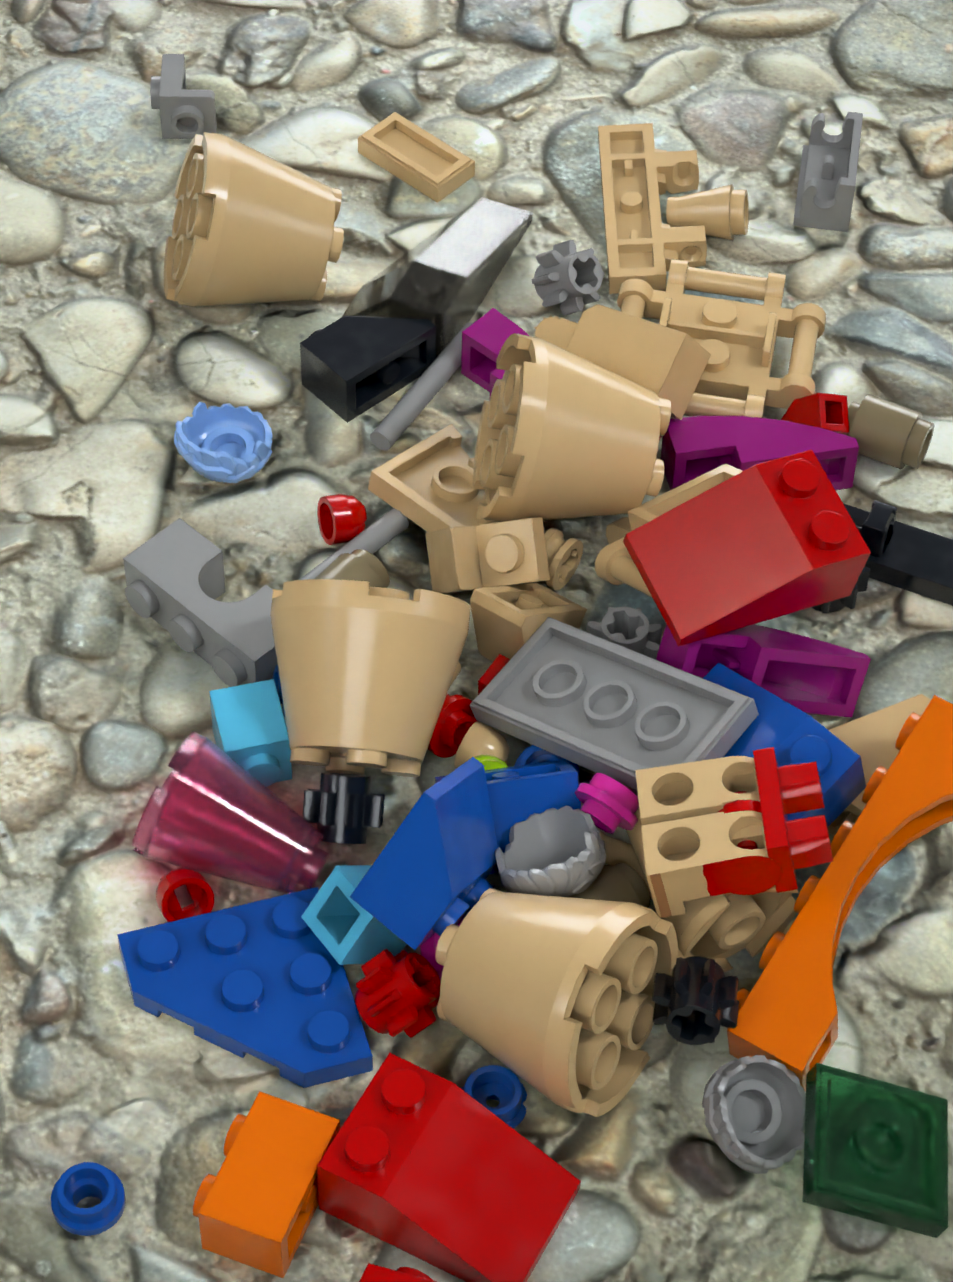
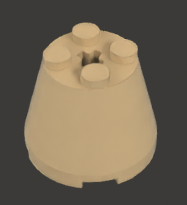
M204 132L203 135L195 134L185 155L174 194L178 202L174 213L172 237L169 236L166 239L164 258V292L166 299L178 301L181 305L191 307L299 300L320 302L326 289L327 261L336 263L339 260L343 246L344 231L342 228L334 227V222L338 217L341 206V190L327 186L226 135L213 132Z
M516 333L511 334L503 344L496 359V368L505 370L503 378L496 380L490 401L484 400L479 423L474 459L473 488L485 490L486 504L479 503L478 517L485 520L505 522L542 517L543 520L628 514L627 511L637 508L642 504L645 495L656 497L659 494L664 478V461L656 457L659 437L665 435L670 422V400L658 398L654 391L541 338Z
M335 579L294 580L284 582L283 590L273 589L270 616L291 750L290 762L301 765L325 766V771L331 773L364 775L365 767L381 768V773L387 775L420 777L421 763L427 752L468 636L470 605L459 598L425 589L414 590L413 600H409L410 594L405 591L370 587V582Z
M489 888L468 912L461 925L451 924L447 926L438 940L435 958L436 962L444 967L437 1014L441 1020L454 1025L556 1105L572 1112H584L594 1117H599L613 1109L626 1096L650 1060L649 1054L640 1050V1048L647 1040L654 1025L655 1002L652 1000L654 977L656 973H665L671 976L676 959L678 958V942L673 923L660 919L652 909L636 903L501 892Z

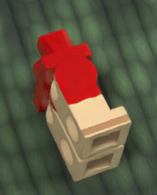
M774 747L753 750L754 758L729 756L635 770L640 820L642 823L641 832L646 878L659 918L686 914L685 901L726 893L756 895L769 890L773 886H775L777 893L798 890L795 869L833 862L825 815L789 821L787 814L825 808L817 762L778 767Z

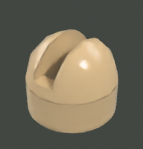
M479 721L475 722L465 734L458 748L454 767L457 769L470 758L479 755L496 756L507 764L510 751L506 738L497 730Z

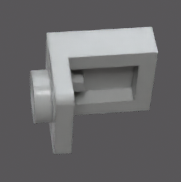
M163 54L161 76H151L150 87L152 109H160L162 139H193L195 134L203 135L204 132L216 133L214 92L212 90H187L184 54Z

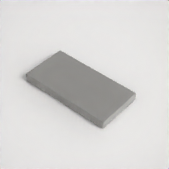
M550 617L545 620L470 704L477 721L596 773L605 774L637 790L635 770L724 757L759 715L753 698Z

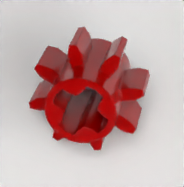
M386 948L361 966L365 977L356 983L358 990L355 994V1003L362 1019L374 1031L381 1034L389 1033L390 1036L395 1037L404 1030L412 1038L436 1021L431 1010L438 1005L441 980L435 968L426 958L417 953L408 954L405 950L393 956Z

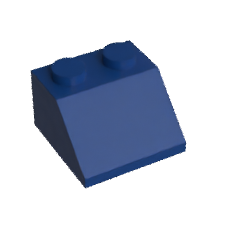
M472 757L424 791L350 895L351 899L414 950L419 948L435 933L441 936L447 926L451 924L459 925L472 907L479 901L481 895L489 888L494 889V886L485 879L497 864L495 850L498 849L485 769L482 763Z

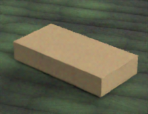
M396 112L358 137L359 154L437 203L475 176L474 160Z

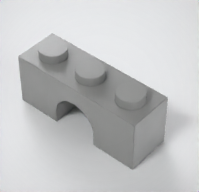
M180 518L123 558L127 585L125 596L137 614L143 618L151 617L169 631L172 639L182 650L188 653L194 651L208 662L218 677L229 687L272 679L274 668L278 664L270 616L273 590L269 586L265 585L252 596L241 601L221 602L215 600L226 592L223 552Z

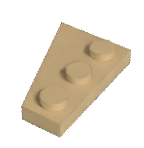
M453 424L448 425L371 471L368 490L393 508L399 510L428 533L449 527L498 523L497 521L481 519L477 515L479 503L486 504L485 490L473 488L475 457L470 458L461 447L462 435Z

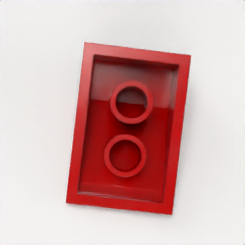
M812 449L756 464L625 534L623 540L678 647L851 595L871 554Z
M390 1052L317 1164L320 1210L465 1282H527L581 1185V1181L455 1083Z

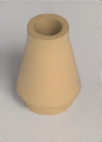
M731 184L680 197H668L666 207L667 224L670 227L704 225L706 236L733 241L734 235H747L748 192L747 190H734V186Z

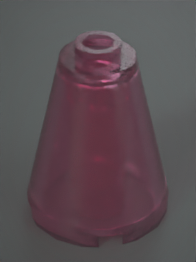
M192 732L183 741L168 764L173 770L162 788L156 786L147 803L132 841V846L135 847L133 851L147 859L284 894L296 892L300 884L308 889L312 888L329 856L328 852L319 848L324 835L211 740Z

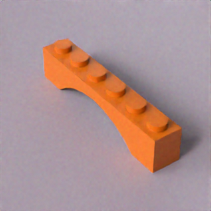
M936 695L933 696L922 716L913 712L907 718L895 744V748L900 751L889 769L879 766L871 776L862 796V802L866 803V806L855 823L849 820L844 821L835 834L831 843L833 862L829 864L821 879L812 875L806 881L794 905V912L798 913V916L787 934L777 931L771 937L759 961V968L764 970L751 991L742 988L737 993V1000L739 1001L736 1028L727 1029L729 1054L738 1059L745 1056L765 1055L767 1060L771 1059L784 1064L786 1068L793 1071L799 1078L804 1092L838 1038V1011L833 988V966L842 930L857 898L879 869L904 847L935 828L953 821V704Z

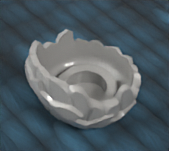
M564 806L558 810L550 808L541 814H531L525 821L515 823L510 828V843L506 845L505 852L503 853L500 847L495 850L502 886L512 893L569 897L585 891L598 877L606 860L605 841L601 839L600 831L594 825L591 815L584 813L580 809L573 810L570 806Z
M765 1055L741 1057L737 1060L729 1061L720 1067L705 1085L702 1107L706 1117L705 1125L722 1152L741 1169L754 1174L767 1173L768 1170L777 1169L785 1162L791 1161L795 1157L796 1150H802L808 1144L809 1140L803 1131L808 1128L809 1104L806 1100L804 1089L800 1085L799 1078L793 1071L786 1068L784 1064L771 1059L767 1060Z

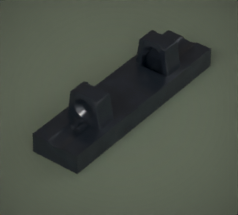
M876 500L872 503L870 512L844 504L871 551L865 564L866 567L870 568L869 578L953 606L952 539L895 521L897 507ZM884 544H887L888 546L883 553Z

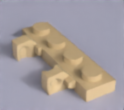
M653 123L598 126L609 294H618L621 284L629 279L644 280L651 285L653 290L666 291V271L670 269L671 259L689 261V267L706 266L707 243L705 226L670 227L668 224H663L659 194H666V191L675 194L698 190L699 167L697 150L666 151L655 149Z

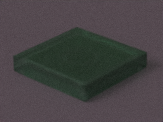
M816 1063L806 1074L802 1202L937 1238L948 1228L947 1099Z

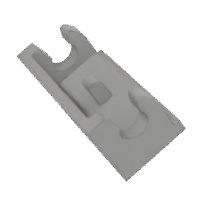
M848 111L842 125L843 132L839 135H829L824 132L825 115L823 113H819L813 119L809 145H803L793 226L848 232L856 185L863 113Z

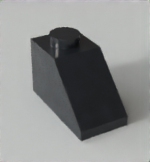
M345 315L324 329L313 332L300 343L302 385L348 423L418 379L436 359V325L428 319Z

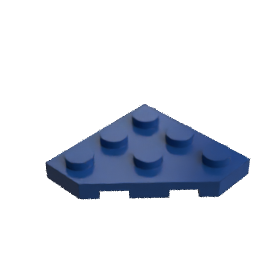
M318 887L117 934L119 950L134 1006L157 1017L163 1012L194 1027V1035L241 1058H244L246 1053L271 1064L279 1068L281 1077L303 1088L373 1071V1056L344 966L338 964L301 918L318 893Z

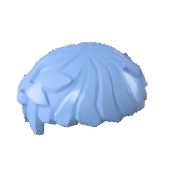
M199 402L193 409V417L187 416L183 421L177 420L174 444L179 455L186 460L194 471L211 481L238 483L241 480L250 479L266 465L273 452L271 450L273 435L270 425L260 412H252L248 406L234 408L230 403H226L220 407L209 406L207 409L205 403Z

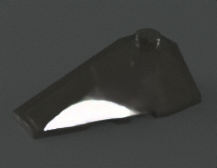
M481 197L364 284L342 317L347 315L428 319L436 325L437 358L463 326L471 321L533 221V212Z

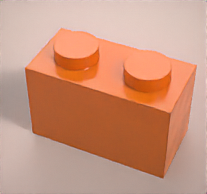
M259 1091L248 1115L238 1114L228 1130L224 1143V1155L226 1158L217 1176L208 1174L203 1179L196 1194L193 1216L199 1218L202 1249L284 1278L319 1205L317 1164L339 1132L340 1120Z

